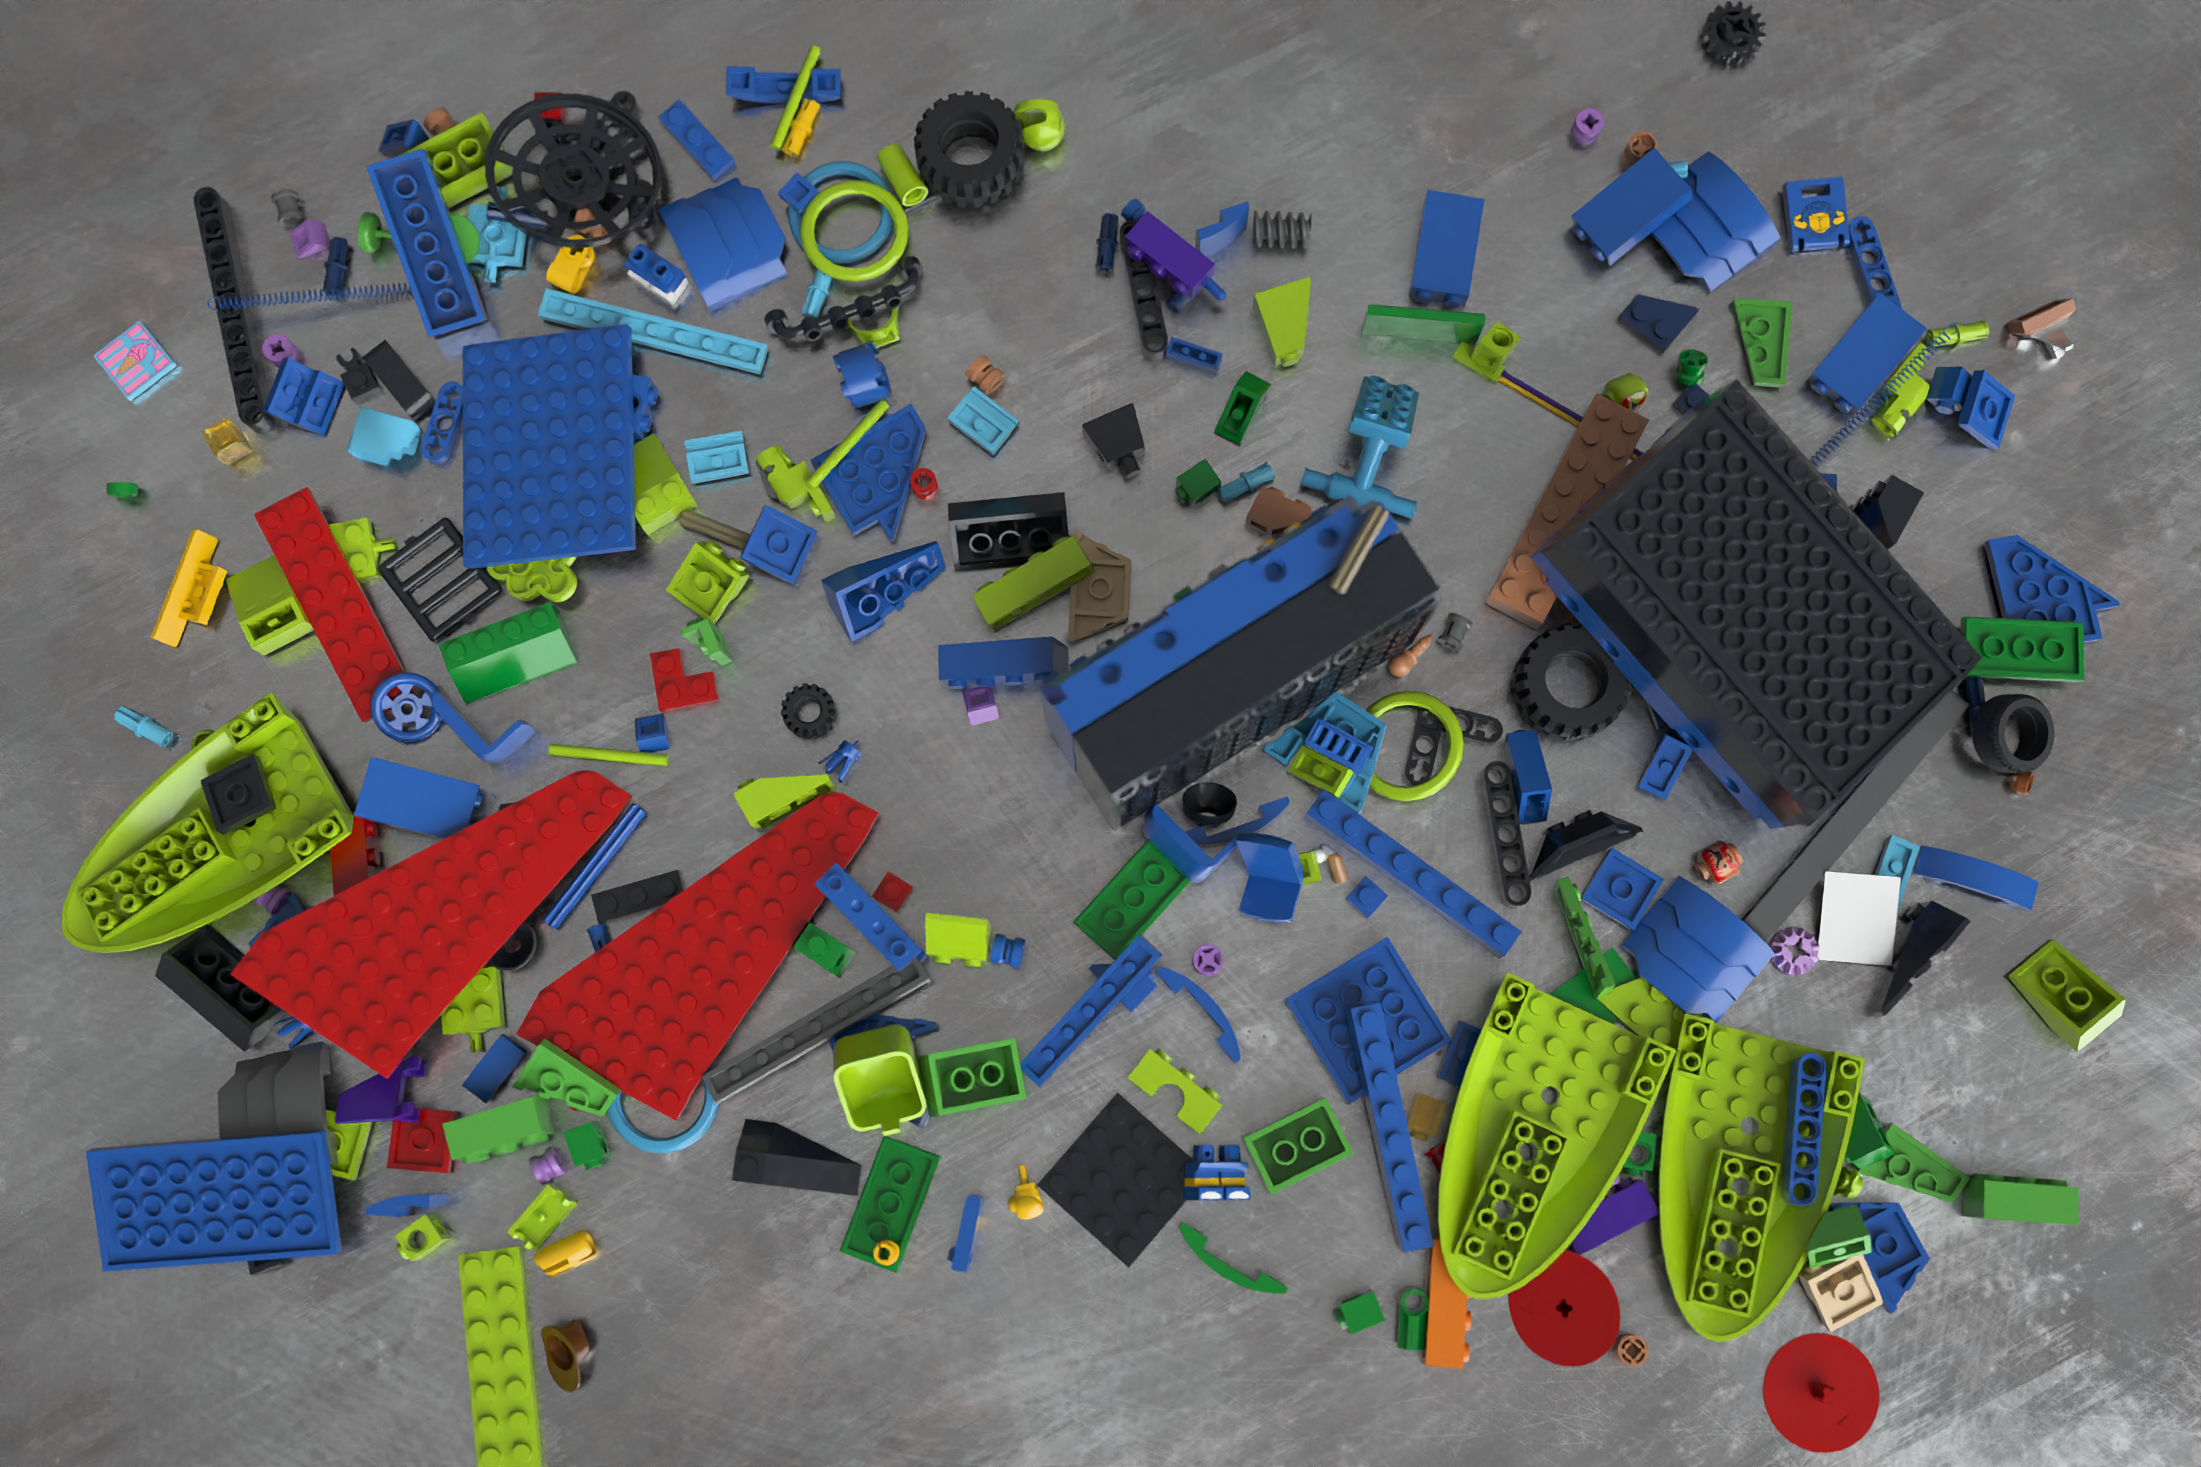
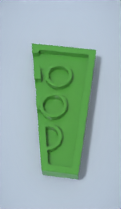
M1569 876L1559 879L1553 887L1596 999L1607 996L1616 986V983L1602 954L1601 947L1591 929L1590 918L1580 904L1581 895L1575 883H1571Z

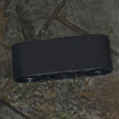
M383 340L362 356L364 361L413 420L435 405L436 401L386 340Z

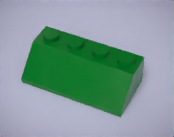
M551 602L438 644L447 671L466 705L578 663L559 609Z

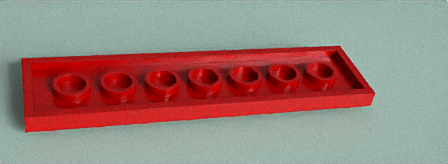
M305 487L255 513L254 516L360 720L366 723L373 719L370 704L377 686L389 676L403 673L405 670L314 495L308 487ZM397 686L387 693L392 700L402 694ZM412 687L410 693L418 696L414 687ZM390 707V708L384 709V710H383V713H385V712L391 710L392 708Z

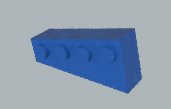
M1053 636L938 645L939 681L949 685L950 689H964L966 685L976 684L979 687H992L995 684L1020 685L1023 683H1042L1045 678L1055 672L1061 675L1069 670L1068 647Z

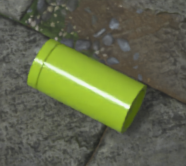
M890 144L884 147L878 153L877 161L901 202L905 206H913L920 203L927 196L928 189L900 144Z

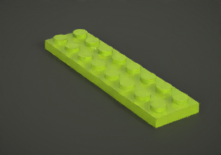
M522 1246L459 1254L458 1261L477 1467H543Z

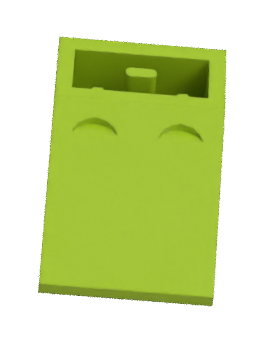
M275 555L226 579L239 624L251 649L265 656L314 630Z

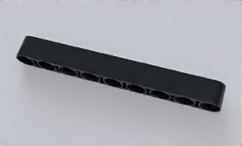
M203 187L194 195V206L213 296L219 297L222 308L224 306L223 297H225L229 308V296L235 307V296L239 306H241L242 295L246 306L248 291L228 202L214 188ZM216 201L212 207L208 208L211 202ZM221 227L218 233L213 234L217 228ZM227 253L226 257L219 261L220 256ZM233 279L232 283L229 286L224 287L225 283L228 280ZM215 298L214 301L216 308H218L216 311L239 418L254 432L266 433L274 425V416L263 411L269 396V390L251 307L248 304L245 308L242 303L241 308L238 307L234 313L230 314L233 308L232 305L230 309H227L225 305V308L222 310L218 298ZM244 332L243 337L235 341L236 336L239 333ZM250 359L249 363L241 368L242 362ZM255 385L254 391L250 394H247V390L251 386ZM261 412L260 418L252 422L253 416Z

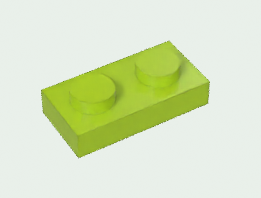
M1303 745L1287 770L1292 775L1321 790H1326L1337 798L1340 797L1354 773L1349 768Z

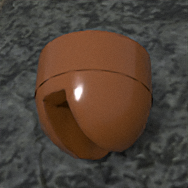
M2034 772L2012 773L2011 776L2015 777L2016 781H2009L2010 788L2017 793L2028 795L2033 785Z

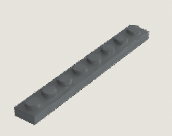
M917 956L900 972L892 965L706 1073L702 1078L715 1103L720 1104L928 983L930 979Z

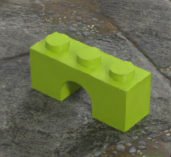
M1158 1048L1155 1052L1149 1049L1127 1079L1150 1097L1162 1085L1172 1084L1177 1086L1183 1093L1184 1103L1176 1117L1201 1135L1223 1106L1218 1102L1221 1096L1208 1086L1204 1089L1194 1083L1196 1077L1184 1067L1178 1071L1169 1063L1172 1061V1058Z

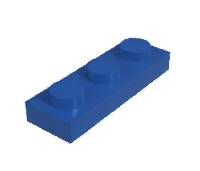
M680 99L658 116L666 129L714 181L736 164L728 151Z

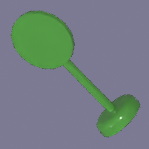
M365 212L359 221L358 241L363 252L373 253L378 250L382 238H392L390 231L382 230V224L378 215L372 212ZM453 214L451 215L467 262L470 263L479 251V232L475 225L466 217Z

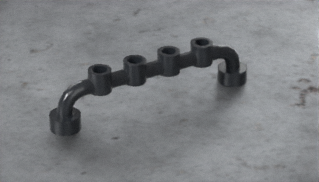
M907 256L898 263V270L901 277L906 280L905 283L898 286L893 284L886 285L882 288L881 293L871 297L861 295L855 299L853 304L845 307L833 306L828 310L827 314L818 318L806 317L798 326L789 328L790 322L785 311L782 309L769 311L764 317V322L770 333L778 334L782 338L795 339L805 335L808 341H816L822 335V328L832 325L834 330L840 331L848 326V318L858 314L861 319L868 320L875 315V307L886 304L889 309L900 307L903 302L901 297L911 293L917 287L919 277L923 273L922 265L917 257Z

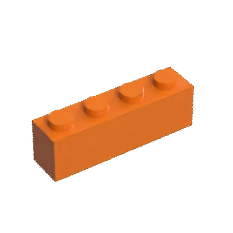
M1432 1238L1434 1246L1429 1247L1426 1296L1429 1306L1426 1312L1424 1350H1422V1364L1433 1367L1463 1369V1362H1468L1469 1343L1465 1342V1330H1470L1471 1311L1466 1310L1467 1298L1472 1297L1464 1294L1455 1285L1443 1259L1440 1238Z

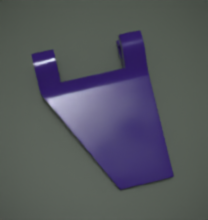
M409 1057L400 1062L389 1079L378 1073L339 1094L335 1123L351 1124L392 1120L411 1123L418 1122L420 1109H414V1102H403L406 1077H424L427 1064H420V1057Z

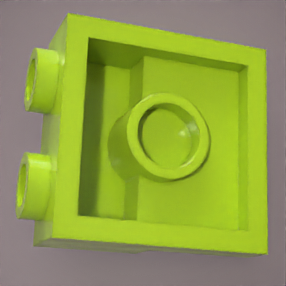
M708 540L707 542H695L666 591L702 618H708L715 624L730 600L736 599L750 574L745 571L746 565L741 560L735 557L727 558L722 554L723 548L718 543Z

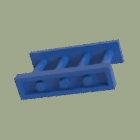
M837 863L814 884L899 972L914 957L917 956L921 962L927 956Z

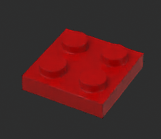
M420 1109L418 1122L411 1123L393 1120L387 1168L451 1173L452 1159L443 1124L457 1120L458 1112Z

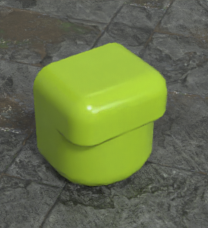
M899 1024L889 1025L846 1036L837 1041L833 1048L834 1082L851 1128L861 1132L882 1128L883 1136L900 1132L901 1122L916 1119L925 1112L926 1096L924 1084L915 1057L913 1041L906 1027Z

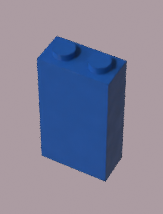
M1653 148L1571 216L1574 224L1572 230L1581 241L1586 239L1592 245L1590 251L1599 262L1604 259L1611 266L1693 199L1692 189L1663 156Z
M1427 190L1408 297L1415 298L1416 301L1421 303L1441 302L1450 308L1466 305L1470 293L1485 199Z
M1880 292L1807 380L1811 382L1810 386L1815 392L1822 396L1826 394L1835 401L1833 403L1834 406L1845 414L1849 412L1854 415L1927 328Z
M371 757L354 817L444 840L475 824V822L469 820L472 810H479L483 793L478 792L479 785Z

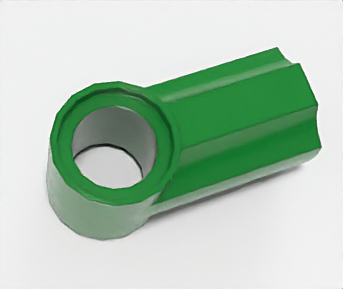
M1408 1285L1402 1288L1398 1295L1397 1348L1414 1351L1424 1350L1426 1312L1429 1301L1422 1289L1415 1285ZM1410 1294H1419L1421 1296L1420 1305L1413 1309L1406 1307V1298Z

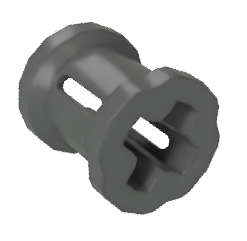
M282 189L271 195L272 202L277 206L279 213L277 221L280 226L292 227L304 221V215L302 212H299L297 205L298 194L293 189Z
M1449 613L1447 616L1448 624L1443 635H1440L1437 641L1450 649L1460 651L1463 647L1462 640L1467 629L1472 628L1473 622L1462 615Z

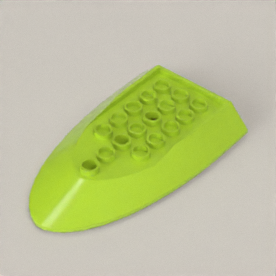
M273 692L265 695L186 753L154 781L105 832L83 862L71 883L65 899L61 924L66 940L86 951L101 953L132 951L163 943L211 923L249 903L285 881L352 834L354 816L302 723ZM251 754H255L260 757L277 809L257 818L256 823L252 827L248 828L247 824L222 835L216 830L200 780Z
M1506 972L1468 1062L1449 1125L1439 1181L1438 1228L1443 1259L1455 1285L1464 1294L1475 1299L1502 1297L1523 1287L1542 1273L1570 1245L1598 1208L1625 1164L1644 1127L1676 1052L1675 1049L1652 1038L1637 1036L1534 988L1535 984L1509 972ZM1548 1086L1555 1089L1557 1093V1099L1551 1105L1546 1104L1541 1098L1543 1089ZM1525 1143L1531 1145L1533 1149V1155L1527 1161L1523 1160L1519 1153L1521 1146ZM1500 1200H1505L1508 1203L1509 1211L1506 1216L1500 1218L1497 1212H1495V1206Z
M1684 1013L1671 1071L1662 1128L1659 1164L1660 1239L1666 1273L1674 1299L1685 1320L1705 1339L1723 1342L1743 1336L1760 1324L1779 1304L1798 1276L1807 1258L1806 1245L1827 1212L1836 1188L1850 1138L1866 1058L1838 1051L1828 1052L1716 1024L1715 1020ZM1815 1053L1821 1056L1826 1063L1817 1196L1813 1203L1807 1206H1792L1787 1204L1781 1196L1790 1065L1793 1059L1799 1055ZM1805 1060L1802 1065L1803 1071L1806 1075L1811 1076L1814 1067L1809 1060ZM1803 1090L1800 1095V1101L1806 1107L1811 1104V1096L1807 1091ZM1746 1117L1752 1118L1756 1123V1130L1751 1135L1745 1134L1741 1129V1123ZM1801 1121L1798 1125V1132L1803 1138H1806L1809 1134V1127L1805 1122ZM1799 1152L1796 1155L1795 1161L1797 1166L1803 1169L1806 1166L1807 1159L1803 1153ZM1740 1178L1743 1181L1744 1189L1741 1194L1736 1195V1192L1732 1190V1183L1735 1179ZM1799 1183L1793 1188V1195L1797 1200H1801L1804 1197V1188ZM1728 1239L1732 1248L1730 1253L1724 1256L1720 1252L1719 1245L1722 1240Z

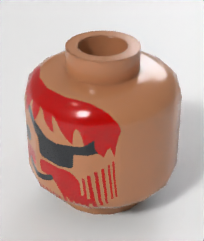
M1718 840L1698 851V863L1695 865V870L1703 881L1707 879L1712 884L1719 885L1736 876L1740 872V864L1743 861L1734 844H1727L1724 841Z

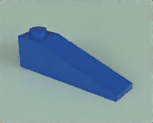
M933 541L847 567L822 579L821 582L831 609L847 637L852 642L877 630L885 623L883 621L885 617L894 609L899 610L903 607L905 599L915 590L920 591L946 567L937 541Z

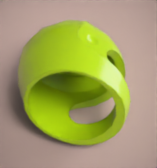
M1031 99L1015 105L1014 113L1016 120L1023 126L1022 135L1024 143L1028 147L1036 151H1048L1055 148L1061 142L1066 127L1056 102L1047 99ZM1029 110H1040V111H1042V112H1039V113H1027V112H1025V111H1029Z

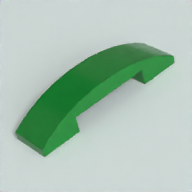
M1180 1222L1178 1227L1190 1248L1207 1266L1222 1277L1254 1291L1272 1294H1285L1287 1292V1286L1261 1270L1256 1278L1252 1280L1208 1253L1203 1247L1209 1238L1184 1222Z

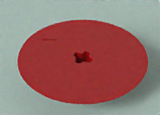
M1564 1250L1542 1273L1523 1287L1509 1293V1310L1517 1333L1535 1354L1551 1363L1568 1367L1590 1364L1601 1358L1611 1348L1617 1337L1621 1316L1615 1289L1608 1277L1597 1265L1579 1254Z
M1815 1333L1791 1340L1772 1358L1764 1378V1402L1772 1423L1788 1441L1802 1449L1817 1453H1832L1844 1450L1857 1443L1866 1435L1877 1416L1880 1391L1875 1371L1869 1360L1857 1347L1840 1337Z

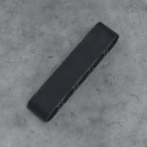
M1129 220L1122 224L1120 228V250L1138 337L1144 358L1150 362H1159L1165 358L1168 337L1155 275L1151 273L1148 268L1149 266L1145 262H1143L1145 265L1142 268H1134L1131 265L1136 260L1126 252L1125 236L1138 221ZM1146 287L1151 292L1147 295H1140L1136 290ZM1146 314H1152L1156 317V320L1145 322L1142 317ZM1152 341H1157L1162 344V347L1160 349L1153 350L1150 349L1147 346V344Z
M1493 761L1481 771L1480 786L1501 902L1506 907L1516 909L1525 905L1530 900L1531 885L1511 771L1504 762ZM1495 769L1501 773V783H1494L1489 779V770ZM1500 798L1506 802V812L1501 813L1495 810L1493 806L1494 799ZM1500 828H1507L1511 831V842H1504L1499 838L1498 831ZM1505 857L1514 858L1517 863L1515 872L1506 870L1503 865ZM1511 886H1516L1521 890V901L1516 902L1509 897V888Z

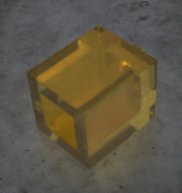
M228 417L201 431L214 456L227 466L253 452L241 428Z
M1419 1092L1414 1093L1406 1118L1408 1130H1411L1410 1136L1426 1142L1428 1137L1436 1138L1447 1102Z

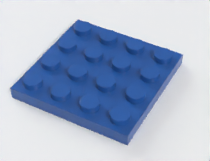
M1388 937L1284 999L1347 1104L1362 1097L1364 1093L1346 1015V1006L1373 1000L1381 1002L1396 1075L1452 1042Z

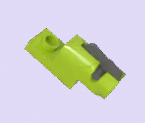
M1920 342L1881 388L1886 389L1885 385H1890L1889 381H1894L1893 377H1898L1897 373H1902L1901 369H1906V365H1910V360L1914 361V356L1919 357L1918 353H1923L1922 349H1927L1926 346ZM1919 354L1922 360L1927 362L1925 359H1923L1924 355ZM1915 358L1921 367L1925 365L1920 359ZM1911 362L1913 367L1919 372L1921 368L1914 362ZM1907 366L1913 376L1903 370L1909 380L1899 374L1905 384L1899 379L1894 378L1901 388L1895 383L1890 382L1897 392L1891 387L1886 386L1893 396L1882 390L1889 400L1878 394L1883 399L1884 404L1881 403L1880 408L1871 421L1874 427L1885 436L1894 437V435H1899L1926 412L1923 402L1928 395L1930 386L1910 366Z
M780 445L772 446L756 456V465L769 498H778L781 503L790 509L808 501L816 517L822 515L825 522L836 517L820 487L817 486L812 490L806 485L805 481L812 474L804 461L796 465Z

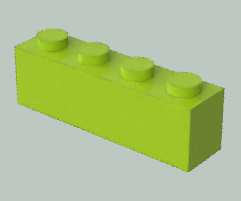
M1074 535L1060 538L1053 544L1054 547L1046 552L1041 551L1029 557L1027 563L1019 568L1015 566L1003 573L1002 578L995 582L984 583L978 588V592L972 595L987 624L994 631H997L1096 572Z

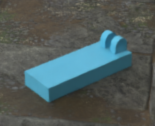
M1890 835L1887 838L1875 875L1901 877L1898 912L1920 846L1895 835Z

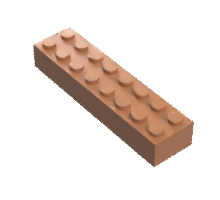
M1596 393L1485 601L1486 604L1536 630L1539 629L1557 596L1545 583L1546 575L1530 556L1555 532L1564 528L1587 501L1602 493L1621 475L1649 419Z

